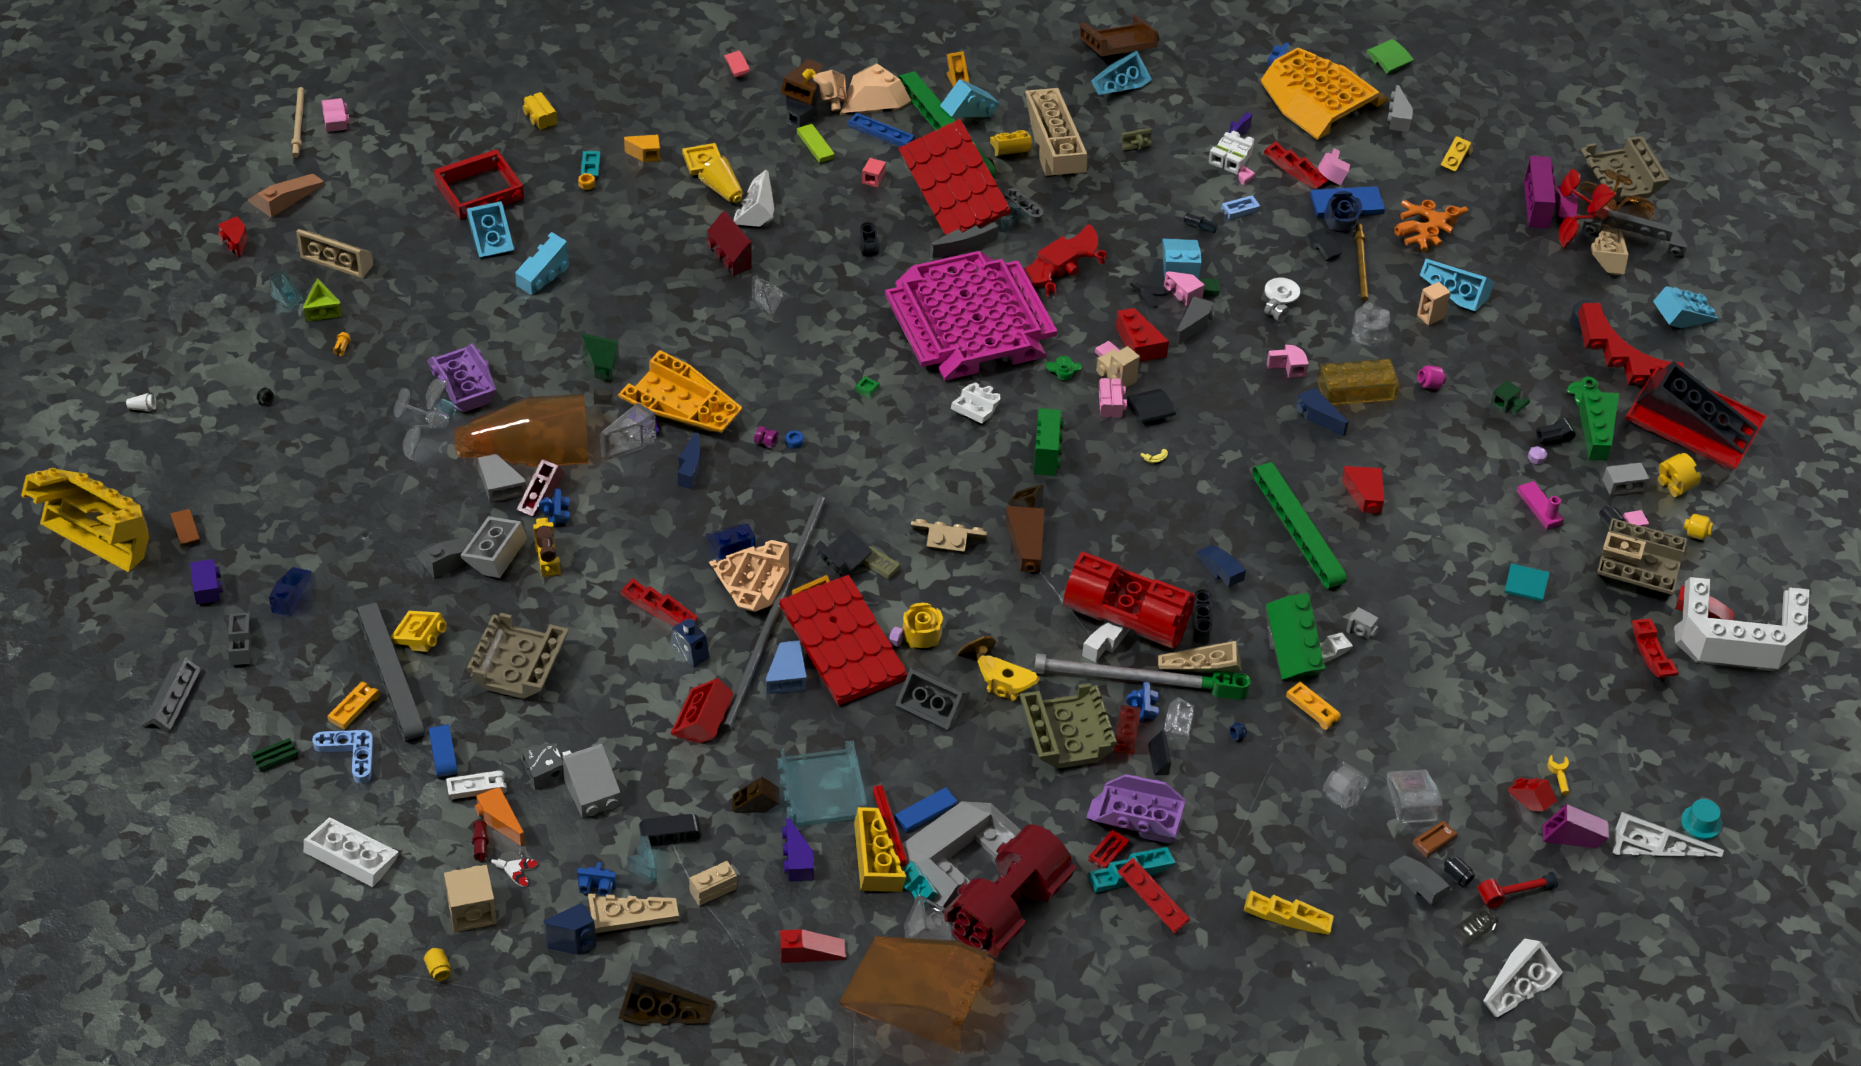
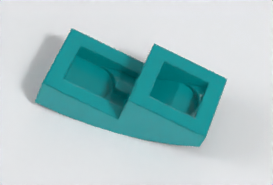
M583 151L581 175L591 174L598 178L600 151Z
M911 861L903 870L906 875L904 887L912 892L918 905L925 909L938 895V892L920 867Z

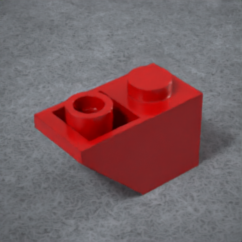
M236 216L218 224V237L221 242L226 243L230 252H234L239 257L242 255L248 237L246 226Z
M1519 778L1513 782L1514 785L1507 789L1513 797L1530 811H1545L1557 802L1548 779Z

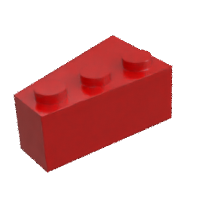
M1135 308L1117 311L1116 328L1125 347L1128 346L1140 356L1139 362L1167 357L1169 341Z

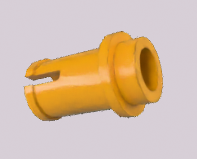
M341 332L337 335V342L333 348L335 355L338 354L339 350V356L344 355L347 345L351 342L348 333Z

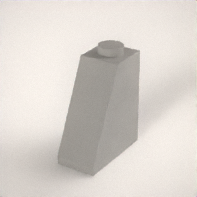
M497 454L478 458L479 472L489 503L525 494V479Z

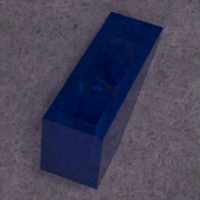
M292 567L276 582L269 596L272 613L291 616L312 574L310 570Z

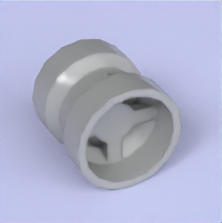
M1273 298L1267 303L1264 312L1269 316H1273L1276 321L1282 322L1289 313V307L1284 304L1281 305L1277 299Z

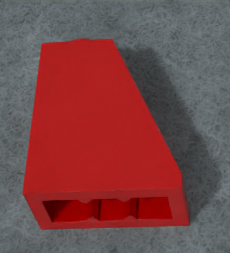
M1344 466L1342 482L1362 513L1382 514L1384 504L1382 468Z

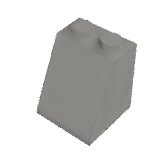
M602 743L563 756L565 784L582 818L593 816L599 812L614 809L621 805V792Z

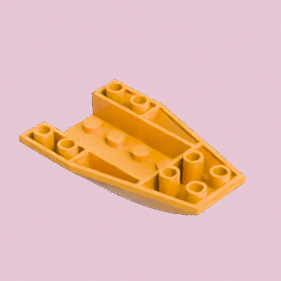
M661 350L649 361V372L636 386L628 383L618 394L619 398L649 413L709 432L722 433L742 411V407L691 365Z

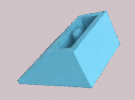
M1666 286L1653 301L1671 326L1685 328L1719 319L1715 314L1714 308L1708 304L1707 298L1700 293L1696 294L1688 290H1680L1677 287Z

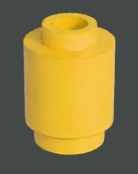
M430 949L424 956L429 974L435 981H444L451 975V966L443 949Z

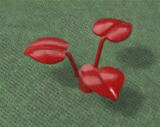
M1570 169L1569 173L1564 177L1560 191L1564 197L1570 196L1573 192L1588 202L1587 211L1590 215L1574 216L1573 219L1568 216L1564 219L1559 228V241L1563 248L1567 247L1568 243L1572 241L1578 232L1579 223L1577 219L1593 220L1596 217L1604 220L1609 213V208L1605 205L1616 195L1606 184H1600L1594 190L1592 201L1575 190L1580 184V174L1575 169Z

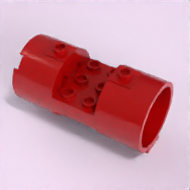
M1081 552L1074 563L1063 599L1065 608L1099 621L1106 619L1135 630L1138 636L1169 648H1176L1187 629L1186 625L1189 616L1192 615L1195 604L1194 593L1160 580L1146 578L1125 570L1118 564L1086 552Z

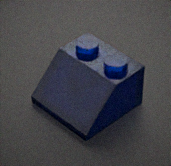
M747 523L737 524L706 534V538L718 561L726 559L727 555L753 546L756 548V537Z

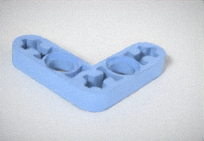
M369 731L318 732L313 736V746L318 752L353 751L352 774L355 782L362 784L371 779L373 737ZM340 739H348V742L345 744L338 743ZM362 739H366L365 746L361 744ZM360 754L368 755V757L363 760L357 758ZM360 767H364L363 775H359Z

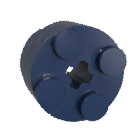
M1339 191L1329 199L1324 210V219L1329 229L1348 231L1355 227L1362 212V203L1358 197L1356 198L1352 195L1353 193Z

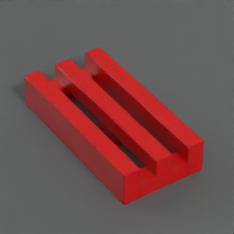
M1112 830L1089 855L1088 861L1090 863L1095 862V866H1101L1102 869L1108 868L1109 863L1114 862L1127 848L1129 840ZM1113 838H1116V840L1112 843V845H1110L1107 848L1104 854L1100 858H1097V856L1105 849V847L1113 840Z

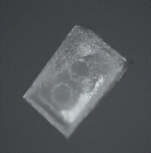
M636 403L600 433L601 459L603 461L642 450L649 444H652L656 439L655 413L642 404Z
M1426 769L1386 772L1387 782L1399 823L1439 820L1443 804L1439 790Z

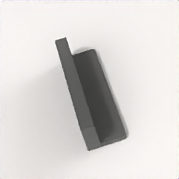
M186 657L173 664L142 726L146 727L153 723L165 732L171 730L201 668Z

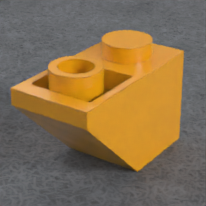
M658 135L624 137V148L627 154L642 162L660 161Z

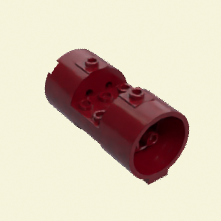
M1026 825L1014 838H1011L1007 843L1003 842L996 850L998 855L995 862L1001 876L995 883L983 878L972 879L968 884L963 883L957 891L959 893L958 897L945 909L944 919L945 922L950 923L953 930L951 933L963 946L976 954L984 952L987 956L992 955L996 959L1017 937L1026 923L1021 917L1017 903L1023 897L1033 901L1043 900L1048 903L1073 876L1077 866L1072 863L1067 848L1053 833L1041 826Z

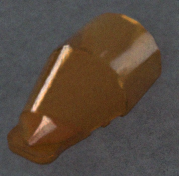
M584 394L527 397L472 419L468 425L459 426L455 429V452L459 457L479 458L497 454L503 460H509V463L521 462L526 463V466L538 467L542 459L556 465L589 463Z

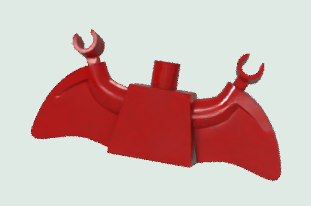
M1089 224L1077 236L1068 240L1062 236L1038 251L1037 259L1023 269L1032 286L1045 287L1046 295L1049 296V292L1057 294L1056 285L1052 281L1053 275L1061 277L1067 272L1071 276L1076 275L1079 271L1077 267L1078 259L1083 257H1096L1099 264H1105L1104 258L1108 259L1104 250L1097 252L1098 236L1093 226Z

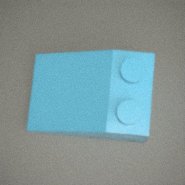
M502 201L467 209V217L479 258L514 251Z
M1163 239L1164 277L1166 272L1169 271L1192 274L1199 278L1201 251L1198 240Z

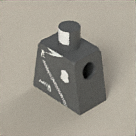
M553 743L521 748L522 760L535 790L564 777L563 756L571 754L570 750L559 753L556 745Z

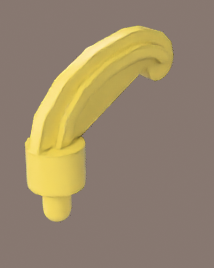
M1162 449L1160 454L1153 457L1149 454L1141 453V457L1150 463L1161 462L1168 455L1166 449Z

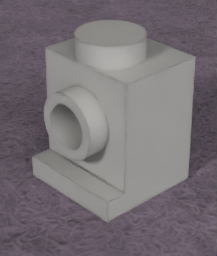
M1358 607L1348 620L1346 632L1350 633L1352 631L1358 636L1369 640L1379 630L1377 626L1379 618Z

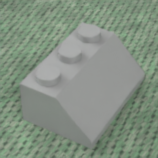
M488 516L460 555L461 558L481 574L500 578L527 540L521 521Z

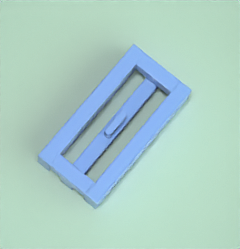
M1251 195L1223 203L1221 209L1225 210V215H1228L1230 220L1260 211V205Z

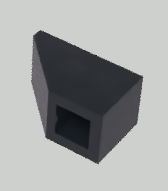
M786 95L787 122L796 128L805 126L813 120V106Z

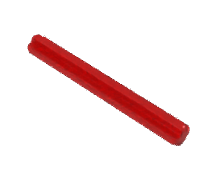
M875 785L873 787V795L886 825L888 837L892 840L896 856L899 857L900 867L907 864V857L884 787L882 785Z

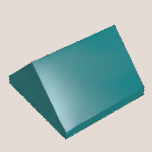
M1511 563L1504 593L1543 602L1550 572Z

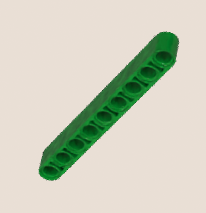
M1269 462L1253 467L1252 473L1256 483L1324 587L1329 589L1345 584L1347 578L1344 569L1275 465Z

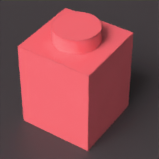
M869 158L862 170V183L878 188L886 174V162Z

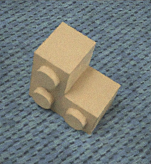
M1128 346L1118 352L1113 349L1098 358L1096 371L1100 376L1110 380L1121 379L1122 386L1127 388L1137 382L1140 356Z

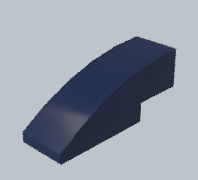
M697 433L693 434L679 456L678 485L691 490L696 483L700 470V441Z
M1210 545L1196 551L1197 557L1216 579L1221 578L1228 587L1245 580L1246 569L1233 556L1221 548Z

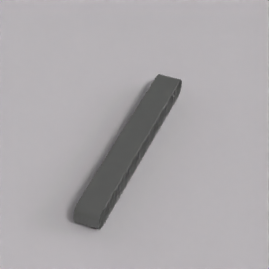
M377 602L357 607L361 626L404 741L425 736L421 718Z

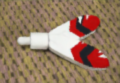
M493 859L491 861L493 864H496V867L504 869L509 877L522 887L528 886V880L521 871L532 870L538 866V862L533 859H520L509 862Z

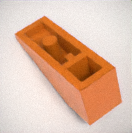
M498 787L476 795L477 804L475 805L477 815L479 817L482 816L489 826L518 845H525L524 832L501 788Z

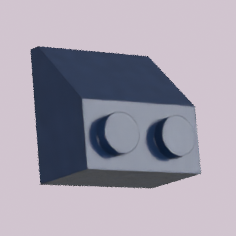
M583 903L543 921L545 942L548 949L578 955L596 946L595 923Z

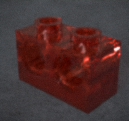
M1121 705L1116 732L1117 744L1114 746V751L1134 754L1141 708Z

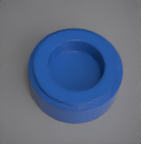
M790 431L785 436V443L790 448H800L804 444V435L799 431Z

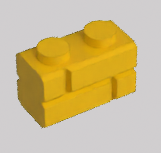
M539 92L534 94V96L530 95L524 98L523 111L525 115L530 116L533 125L536 124L542 130L558 123L557 112L543 93Z

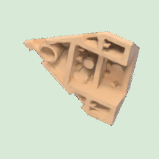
M875 64L853 75L846 94L847 100L842 105L840 116L846 115L848 112L859 114L883 112V109L891 108L893 111H897L909 105L911 99L899 78L879 64Z
M770 540L761 547L755 548L753 546L727 555L726 559L720 561L713 560L709 563L737 606L755 612L773 604L788 575L789 545Z

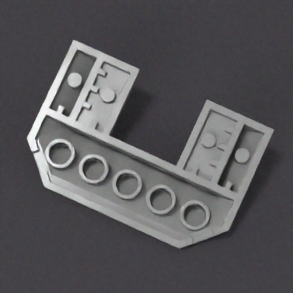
M961 801L902 843L907 857V864L901 866V869L903 871L911 861L920 867L938 892L932 903L942 911L958 897L959 893L957 891L961 885L970 882L947 859L974 840L996 859L998 847L1003 842L1007 843L1011 838H1014L1021 829L991 803Z

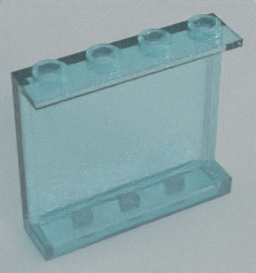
M853 740L845 741V749L786 757L784 749H780V758H777L778 770L783 772V774H780L781 786L786 788V790H783L784 802L789 803V807L786 808L787 817L792 819L795 827L852 820L856 817L858 807L867 808Z

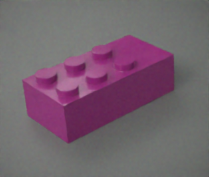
M1530 156L1524 179L1528 227H1550L1557 188L1554 187V164H1551V157Z

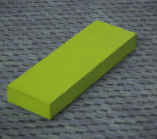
M813 124L797 128V134L819 163L835 159L834 152Z

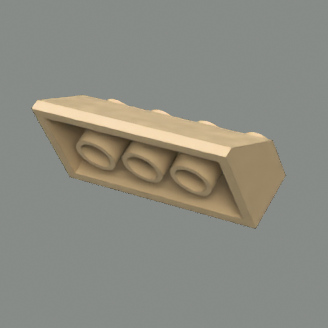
M300 229L296 231L300 258L362 279L373 266L372 252L310 231Z

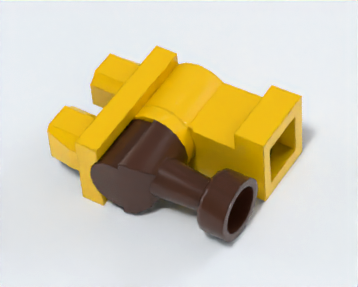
M548 518L536 519V524L533 525L535 550L538 553L541 576L561 575L560 559L556 557L553 522L548 523Z

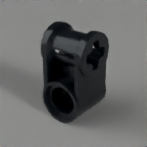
M864 222L860 226L861 254L865 252H876V254H879V239L877 238L876 226L871 222Z

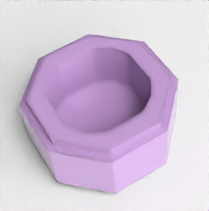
M1539 446L1531 447L1528 453L1530 462L1537 465L1543 464L1547 457L1546 450Z
M896 626L892 629L889 636L891 645H901L903 641V628Z

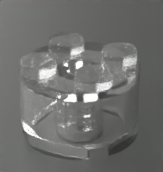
M1364 303L1362 307L1356 310L1351 330L1355 335L1354 338L1365 345L1384 342L1388 334L1390 312L1371 303Z
M1341 762L1337 765L1340 767L1337 772L1333 770L1328 776L1323 787V791L1326 794H1322V796L1345 810L1350 806L1354 808L1359 803V794L1367 787L1369 779L1366 778L1364 773L1351 765Z

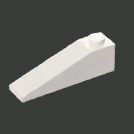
M765 170L752 181L747 191L748 195L741 202L743 205L742 209L736 211L733 221L737 225L761 226L773 219L774 202L769 173Z
M1525 938L1509 956L1483 1002L1495 1017H1499L1516 1007L1521 1001L1534 997L1535 993L1550 988L1563 972L1540 941Z

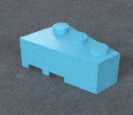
M959 79L940 106L951 117H991L1000 103L990 93Z
M552 232L548 235V241L544 245L540 244L537 247L539 251L533 258L529 256L515 272L516 286L531 295L541 290L546 284L553 281L558 275L569 268L567 241Z

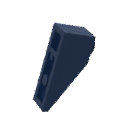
M1317 388L1298 395L1296 409L1307 420L1342 436L1346 435L1348 421Z

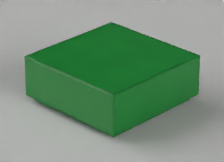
M864 376L855 386V392L870 399L880 388V383Z

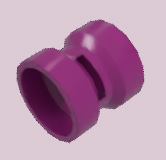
M759 426L754 436V443L759 445L765 444L766 447L773 449L777 444L779 432L775 430L770 431L764 426Z

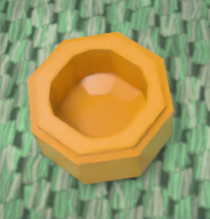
M582 174L578 180L579 187L584 190L592 189L595 187V177L591 174Z

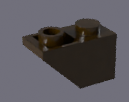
M760 777L733 794L732 811L735 813L767 812L779 804V787Z

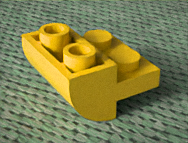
M1019 130L1011 134H996L994 137H990V144L995 149V156L1030 152L1032 139L1028 132Z

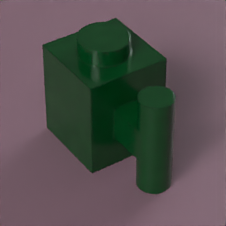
M1506 380L1493 391L1490 404L1504 413L1511 409L1512 414L1516 415L1530 403V400L1524 398L1521 401L1519 399L1521 389Z

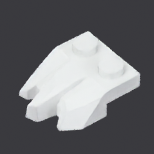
M973 383L962 389L961 396L952 402L951 409L960 415L973 419L975 422L983 423L995 411L1000 401V394H993V388L990 385L980 388L978 383Z

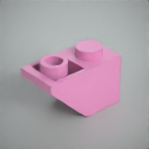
M1166 272L1164 286L1186 306L1191 303L1193 296L1203 298L1204 284L1194 275Z

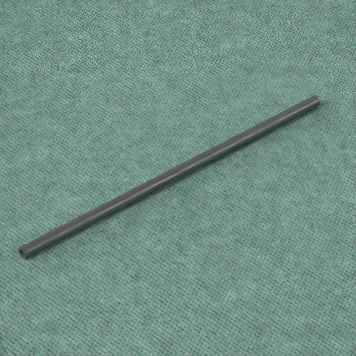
M818 496L790 561L789 573L773 602L722 724L725 730H731L781 611L779 599L785 598L789 592L825 505L826 498L823 496Z

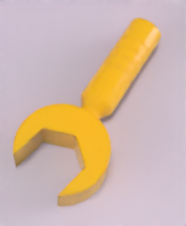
M1551 755L1547 767L1552 773L1557 774L1561 794L1567 796L1570 792L1565 772L1567 771L1569 760L1565 756L1563 763L1557 764L1553 761Z

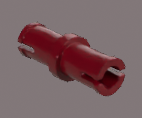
M478 820L473 824V857L477 861H484L487 858V845L489 843L487 823L483 820Z

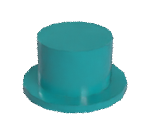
M1699 799L1682 813L1681 824L1683 829L1695 838L1702 840L1713 839L1722 830L1721 811L1713 801Z

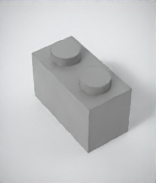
M1642 463L1606 467L1603 476V482L1610 496L1645 492L1649 481Z

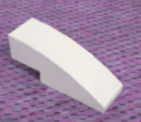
M1111 621L1106 623L1084 642L1082 656L1097 662L1105 650L1113 653L1130 628Z

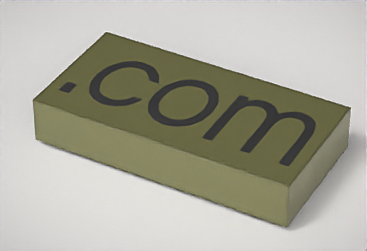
M869 546L872 554L862 564L889 580L900 569V564Z

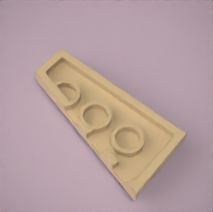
M588 894L591 917L595 923V933L679 921L676 898L648 897L647 899H638L636 896L615 898V895L596 897V894Z

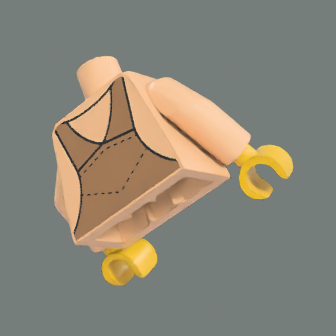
M806 69L802 75L807 80L813 77V81L819 84L822 100L830 103L831 111H840V102L847 100L845 75L834 70L816 74L813 69Z

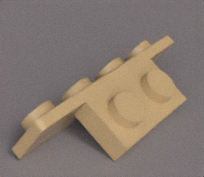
M923 519L911 521L912 529L929 531L927 548L965 553L967 536L987 539L988 536L987 532L979 527H973L971 530L957 524L954 527L946 526V523L943 522L930 524Z

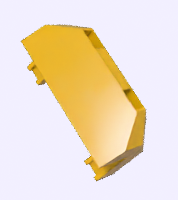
M49 468L48 470L36 471L26 475L21 496L33 498V503L35 504L45 502L41 525L127 572H130L144 559L149 532L141 506L134 502L132 498L124 497L117 490L104 486L102 482L89 478L85 473Z

